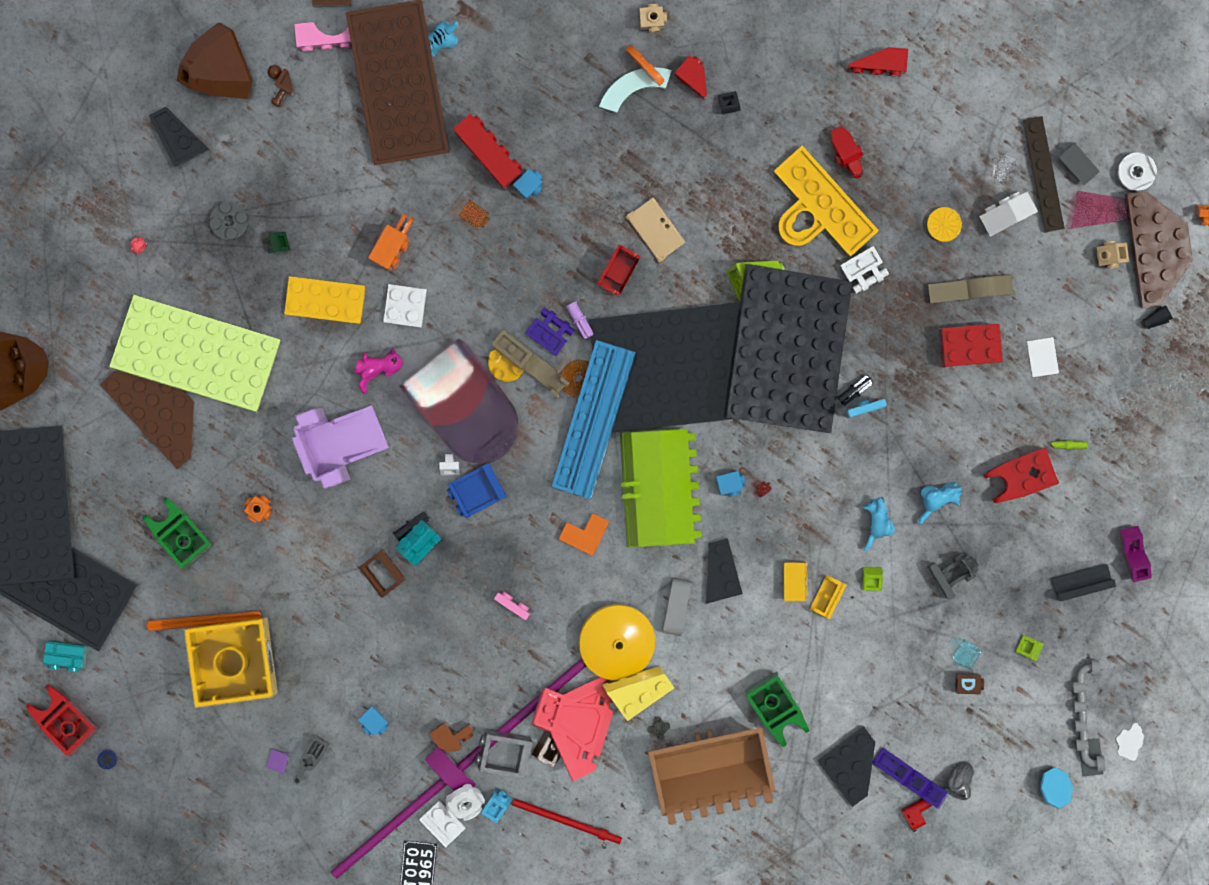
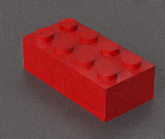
M470 113L453 130L504 190H507L522 176V167L515 159L511 161L508 157L510 155L508 150L502 144L498 146L496 143L497 139L490 130L485 131L482 120L477 115L473 117Z

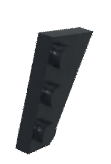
M167 107L149 115L175 167L210 150Z
M728 538L709 543L706 604L743 594Z

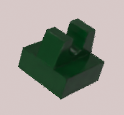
M286 231L272 233L265 238V241L270 242L272 247L268 249V253H280L290 250Z

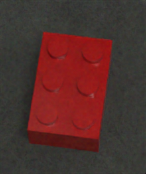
M1000 324L939 329L942 368L1003 362Z

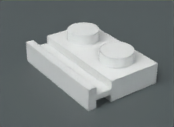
M440 800L419 819L445 847L466 829L459 819L454 820L450 817L446 806Z

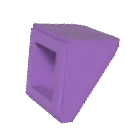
M271 749L266 768L284 774L290 754Z

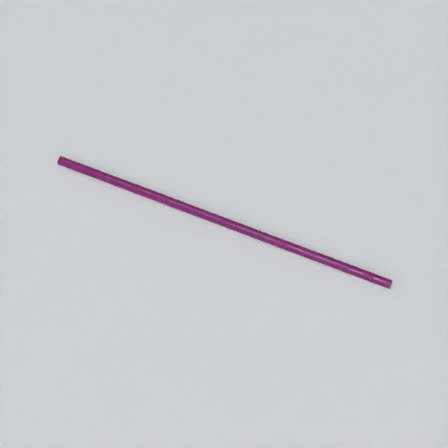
M581 658L549 685L547 689L554 692L560 690L587 667L583 659ZM541 693L496 732L509 733L534 712ZM491 740L489 749L498 741ZM478 746L457 766L463 771L476 761L477 753L480 754L482 747ZM440 778L334 868L331 874L336 879L339 878L446 787L447 784Z

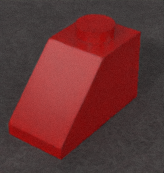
M689 55L675 72L674 76L704 100L707 91L705 70L702 66L703 62L696 56L692 58Z

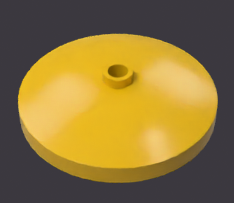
M611 604L597 609L586 619L579 634L578 644L584 663L594 674L608 680H620L624 677L628 678L637 675L648 665L653 656L656 641L653 627L642 612L629 605Z

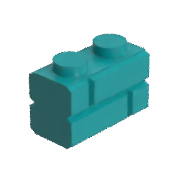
M421 520L400 540L395 548L416 566L442 538L427 523Z
M46 641L43 664L49 665V669L60 670V667H67V671L79 672V669L85 668L88 645Z

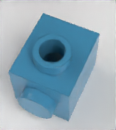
M528 169L513 184V187L528 200L532 195L536 196L542 191L543 188L541 186L543 182L541 179L543 177L536 170L532 172Z
M739 471L716 476L720 495L728 494L729 497L739 495V491L743 490V485H746L744 476L739 474Z
M374 705L358 719L363 725L361 728L369 736L371 734L375 736L377 733L381 736L389 728L386 725L389 720Z

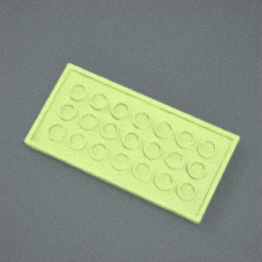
M133 295L109 367L258 413L281 340Z

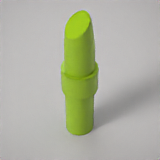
M1066 440L1050 442L1054 448L1058 449L1088 448L1087 441Z

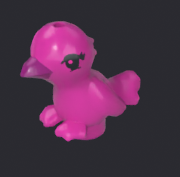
M393 347L383 358H368L367 352H364L363 360H357L355 374L361 375L359 388L363 394L367 393L369 381L377 377L382 371L385 372L384 375L386 377L387 375L392 376L401 369L403 364L402 358Z

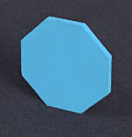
M1056 767L1043 773L1040 789L1045 802L1058 809L1070 803L1073 785L1068 773Z

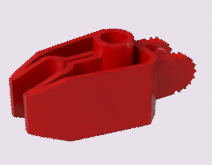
M843 126L831 130L832 147L836 153L834 157L838 166H842L843 169L848 168L853 178H860L863 173L860 162L864 155L860 145L855 144L850 132Z

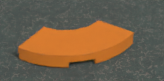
M632 45L625 49L634 62L645 71L653 82L659 86L665 82L658 71Z

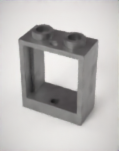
M485 730L479 742V746L482 747L480 754L477 753L475 761L479 772L525 779L532 746L531 738ZM491 740L521 745L516 770L486 765Z

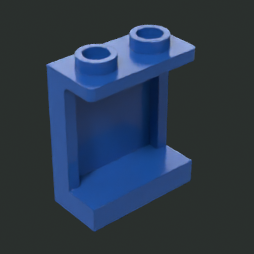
M490 463L448 484L449 489H447L451 499L455 498L458 503L456 506L460 516L464 515L465 518L507 497Z

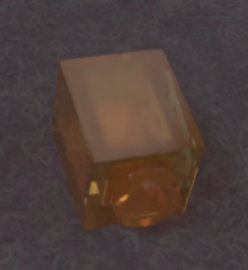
M470 199L459 214V217L478 230L480 227L484 228L490 220L488 218L489 212Z

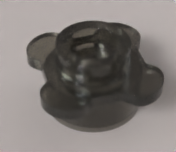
M655 717L653 724L648 727V732L656 735L658 739H663L666 731L670 729V724L663 722L660 717Z

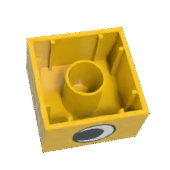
M268 617L196 626L185 630L195 707L268 698L278 693Z

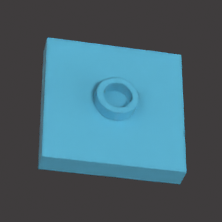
M885 399L872 403L869 400L858 403L859 407L846 410L845 415L847 418L886 407L887 404Z

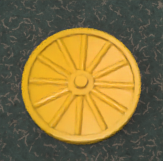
M948 207L934 210L927 220L929 234L941 242L953 240L959 235L962 228L959 214Z

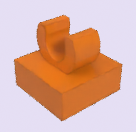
M1197 204L1196 213L1201 217V223H1203V226H1209V205Z

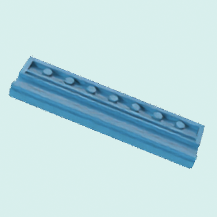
M596 340L553 480V488L587 499L592 498L636 352Z

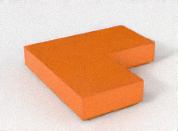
M592 513L584 530L567 522L559 540L593 556L610 521Z

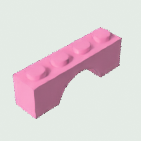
M314 22L294 24L296 46L298 50L302 49V52H312L313 48L331 50L332 46H340L342 49L351 48L349 28L339 35L331 36L320 32Z

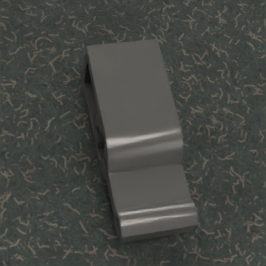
M318 735L313 737L300 759L302 770L295 776L293 783L298 785L303 780L305 771H311L318 765L330 745L329 742ZM309 757H312V762L314 764H310L308 766L306 764L307 760H305V758L308 759Z

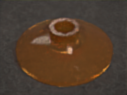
M574 360L568 363L561 373L570 382V385H565L563 389L572 397L579 398L589 365L588 361ZM581 375L582 379L581 381H576L575 377Z

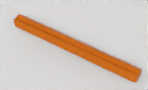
M251 611L147 621V630L189 628L261 618V612Z

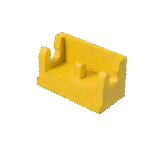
M807 562L784 563V601H807Z
M826 575L810 610L830 619L847 585Z

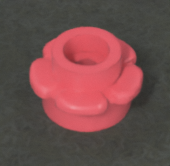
M143 237L134 238L130 243V251L139 255L146 248L147 242L144 241Z

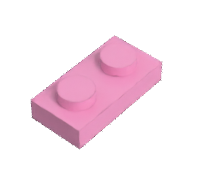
M505 591L502 594L500 592L497 593L494 600L524 620L530 615V612H528L529 607L521 602L516 604L512 601L513 597Z

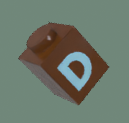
M955 674V693L981 694V690H984V678H981L980 674Z

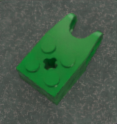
M165 497L163 501L169 511L167 519L163 522H155L146 514L143 516V519L159 544L177 565L185 570L209 550L213 544L187 514ZM182 539H189V544L187 546H181V544H183L181 542Z
M778 672L773 673L745 691V696L764 726L783 747L787 745L783 729L788 724H797L805 733L810 731L797 701ZM768 697H775V702L767 701Z

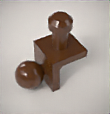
M271 65L267 71L268 76L272 79H277L274 85L280 89L276 97L272 98L271 104L281 107L283 104L281 102L286 93L292 97L295 93L289 71L285 68L282 71L278 65Z

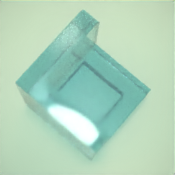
M964 639L952 659L971 670L982 650Z

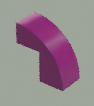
M1139 526L1121 529L1120 537L1123 553L1133 583L1152 578L1151 564L1144 551L1143 535Z
M437 747L425 758L429 766L452 790L455 791L462 788L465 784H471L473 787L476 785L472 778L460 769L451 756L441 748Z

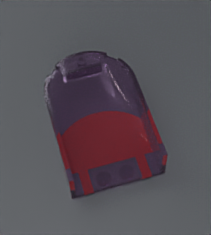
M457 339L399 386L447 447L466 462L481 464L493 462L504 456L515 442L518 416L513 404L468 344L460 339Z

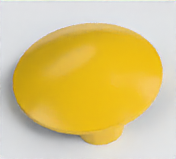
M497 348L490 352L488 367L496 379L503 382H511L518 379L525 370L521 369Z

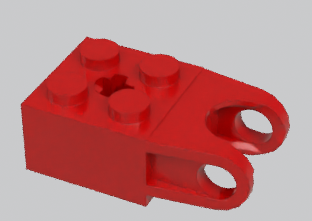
M1040 448L1010 459L983 474L984 478L998 476L1005 482L1004 491L992 499L993 503L1022 498L1059 484L1046 448ZM1030 468L1036 469L1037 473L1035 477L1033 475H1029V471H1031Z
M48 684L45 688L51 697L50 707L41 711L31 703H28L26 708L40 729L66 756H72L99 729L71 700ZM67 725L73 726L72 733L66 732L68 730L66 728Z

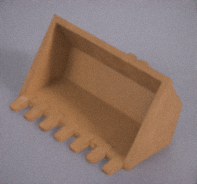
M762 727L714 738L712 737L711 729L706 730L707 739L705 740L701 739L698 731L695 732L696 742L648 752L662 816H667L669 825L676 824V813L683 812L685 821L692 820L691 810L699 809L702 818L708 817V806L715 805L717 814H723L725 812L723 803L727 802L732 803L734 811L741 809L739 800L745 798L748 799L749 807L757 806L755 796L764 795L766 804L773 802L771 793L775 792Z

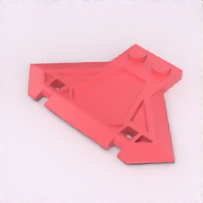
M602 677L564 695L547 688L542 689L531 723L535 727L550 732L572 782L596 770L597 764L593 763L592 760L594 756L600 757L614 712L609 709L610 702H614L602 685L605 683L610 684L611 681ZM600 698L603 699L602 705L599 704ZM583 752L587 753L585 759L582 758Z

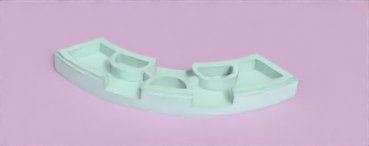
M654 67L665 81L660 86L653 82L643 69H638L622 76L605 93L599 108L618 113L621 104L635 91L650 87L666 89L672 70Z

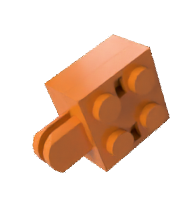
M406 213L402 215L396 228L386 225L368 257L372 262L390 272L392 269H397L401 262L399 258L401 253H406L411 244L409 243L410 238L407 236V233L415 218L410 217L404 229L400 232L408 217Z

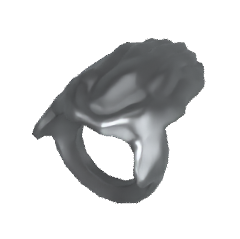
M969 762L958 764L949 775L944 790L954 798L968 800L971 797L969 785L974 775L973 766Z

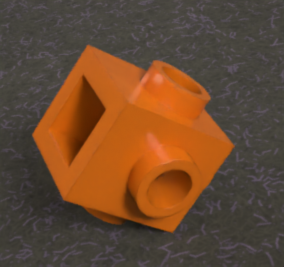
M255 495L254 498L250 496L244 504L246 507L244 512L247 513L246 517L254 523L256 521H267L273 513L271 511L273 506L269 504L271 501L263 495L260 497ZM256 505L260 506L261 508L260 512L258 513L254 511V507Z

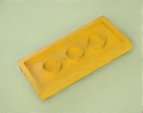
M289 276L284 314L361 324L366 286Z

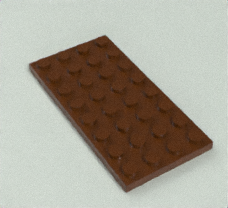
M423 0L346 12L374 165L449 153L450 149Z

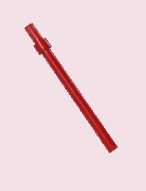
M516 798L513 800L512 806L598 837L597 839L603 841L606 839L619 845L621 843L622 837L609 833V830L604 828L592 827Z

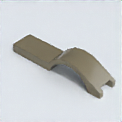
M1013 275L928 284L929 304L1015 294V290H1012L1011 279H1014Z
M503 329L493 341L492 345L541 382L557 398L561 396L559 393L565 385H570V382L557 370L534 354L506 330Z

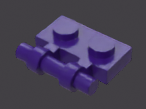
M544 307L540 314L545 317V320L541 322L536 318L525 334L557 356L567 342L562 337L563 333L566 332L571 336L575 330L569 326L570 323L562 321L555 316V312H550ZM550 322L560 328L557 333L548 327Z

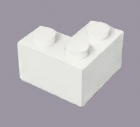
M1028 191L1021 195L1017 192L999 201L1000 206L996 207L994 204L986 208V213L979 217L991 237L1038 211Z

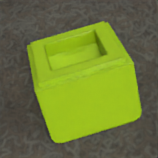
M863 567V591H882V568Z
M1023 635L1016 653L1037 661L1044 644Z

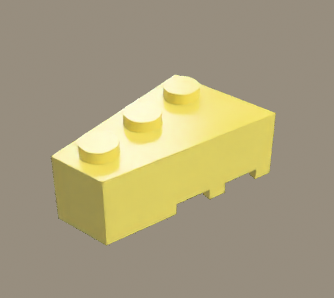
M660 666L639 672L635 676L621 678L619 681L610 684H602L627 721L674 689L673 684Z

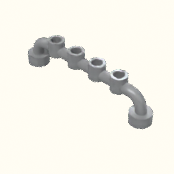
M1091 660V664L1080 668L1077 673V682H1073V693H1078V701H1074V712L1079 713V720H1075V730L1080 732V739H1076V749L1081 751L1082 760L1086 765L1097 768V771H1105V757L1096 756V760H1092L1088 752L1085 674L1092 672V675H1100L1099 660Z

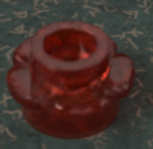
M763 481L755 487L757 490L755 494L761 498L772 490L771 483L766 484Z

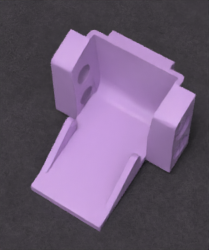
M373 405L336 418L328 422L323 408L312 409L296 415L299 425L294 427L296 437L292 438L306 475L311 474L314 481L321 480L324 488L333 487L351 480L346 468L347 464L389 448Z

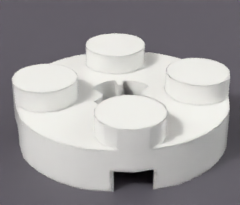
M1138 152L1124 157L1117 167L1118 179L1122 186L1129 191L1147 189L1154 182L1157 173L1156 164L1153 159ZM1134 167H1137V169L1140 168L1142 170V172L1139 174L1140 177H1136V175L1134 176L1132 174V172L1134 171Z
M465 784L462 788L455 790L445 798L448 814L454 820L463 818L466 821L476 817L482 811L481 806L485 803L481 791L471 784Z

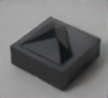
M736 91L718 95L722 115L741 111Z

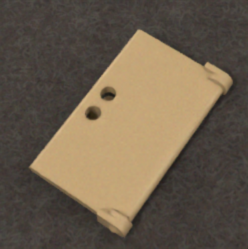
M654 197L634 212L632 211L625 216L656 257L658 263L663 262L669 254L686 243Z

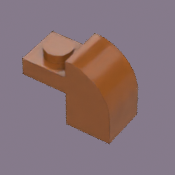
M444 722L432 730L429 735L442 750L455 752L463 748L460 740L465 742L470 739L475 729L470 723L454 734L447 722Z

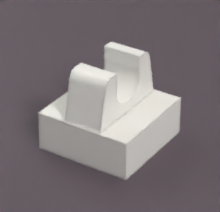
M445 454V462H440L441 476L460 475L459 462H454L453 454Z

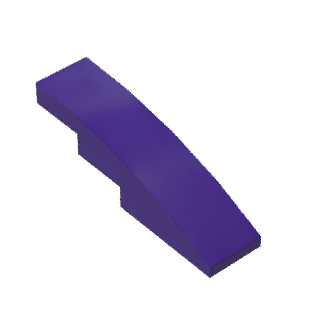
M885 748L881 749L872 762L937 809L941 807L949 795L947 791Z

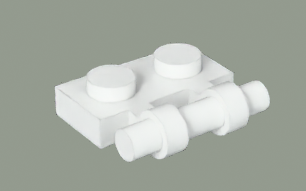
M874 246L840 265L849 282L854 279L858 281L859 284L852 287L856 294L862 290L866 291L870 285L883 281V278L889 275L886 268L881 271L878 270L877 266L883 262ZM871 270L873 275L864 280L862 275Z

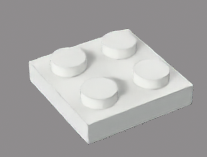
M389 284L383 322L422 328L427 289Z

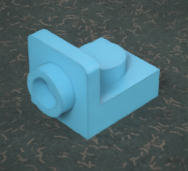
M496 789L482 809L481 814L497 824L508 808L512 798L506 792Z

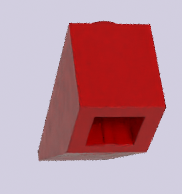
M888 47L850 63L847 69L852 70V73L858 74L863 73V71H871L872 75H882V72L890 73V76L901 77L902 74L907 72L908 49Z

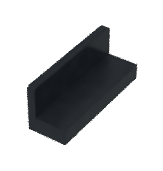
M1107 564L1052 579L1057 601L1060 602L1116 587L1115 580L1111 579Z

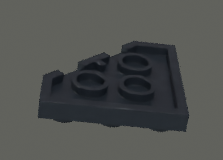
M864 726L817 760L852 807L867 797L869 791L875 741Z

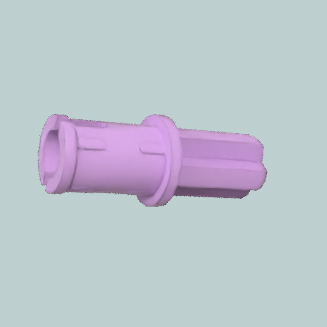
M577 301L566 306L574 320L573 324H576L583 339L591 337L593 332L586 321L587 317L583 315Z

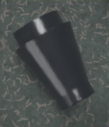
M1165 305L1157 308L1147 318L1143 319V322L1149 330L1153 327L1170 323L1169 321L1173 317Z

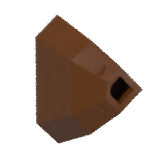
M216 23L191 44L180 62L176 80L189 89L205 94L249 99L253 82L234 31L222 23Z
M0 332V410H4L33 394L47 377L49 364L43 348L26 337Z

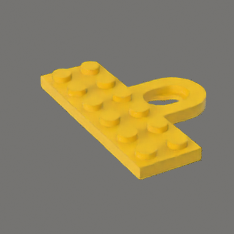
M803 146L773 171L798 199L781 216L778 224L781 238L789 245H805L825 229L848 256L851 257L879 231ZM806 211L812 214L814 223L811 228L801 232H795L792 229L798 213Z

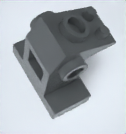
M963 553L953 558L954 562L942 569H939L936 563L927 566L948 600L955 597L951 587L964 579L968 582L976 577L975 574L979 570L978 563L969 553L965 556ZM958 565L963 574L953 580L949 570Z

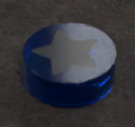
M104 750L99 754L97 761L101 768L111 769L117 764L118 757L114 751Z

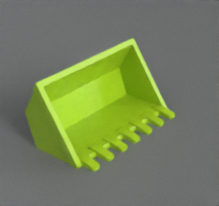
M688 428L620 433L623 482L620 483L621 487H623L621 499H624L627 547L694 544L696 538H702V531H694L693 523L700 522L701 515L693 514L692 507L699 506L700 499L692 498L691 491L699 489V482H691L690 473H698V466H690L689 457L697 456V450H689L688 441L696 440V434L688 433Z

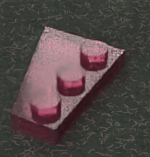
M1083 191L1077 192L1071 229L1129 220L1126 199Z

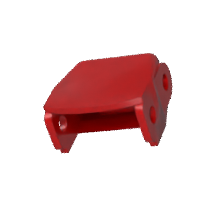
M618 245L597 285L603 290L619 297L641 256L624 246Z

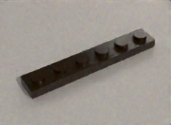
M1043 116L1023 120L1044 232L1065 229Z

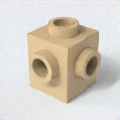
M648 4L646 8L639 9L640 30H648L654 33L660 32V29L664 28V23H667V12H663V6L658 7V4Z
M1115 241L1104 242V246L1097 247L1099 266H1107V269L1118 268L1120 263L1129 262L1127 243L1116 244Z

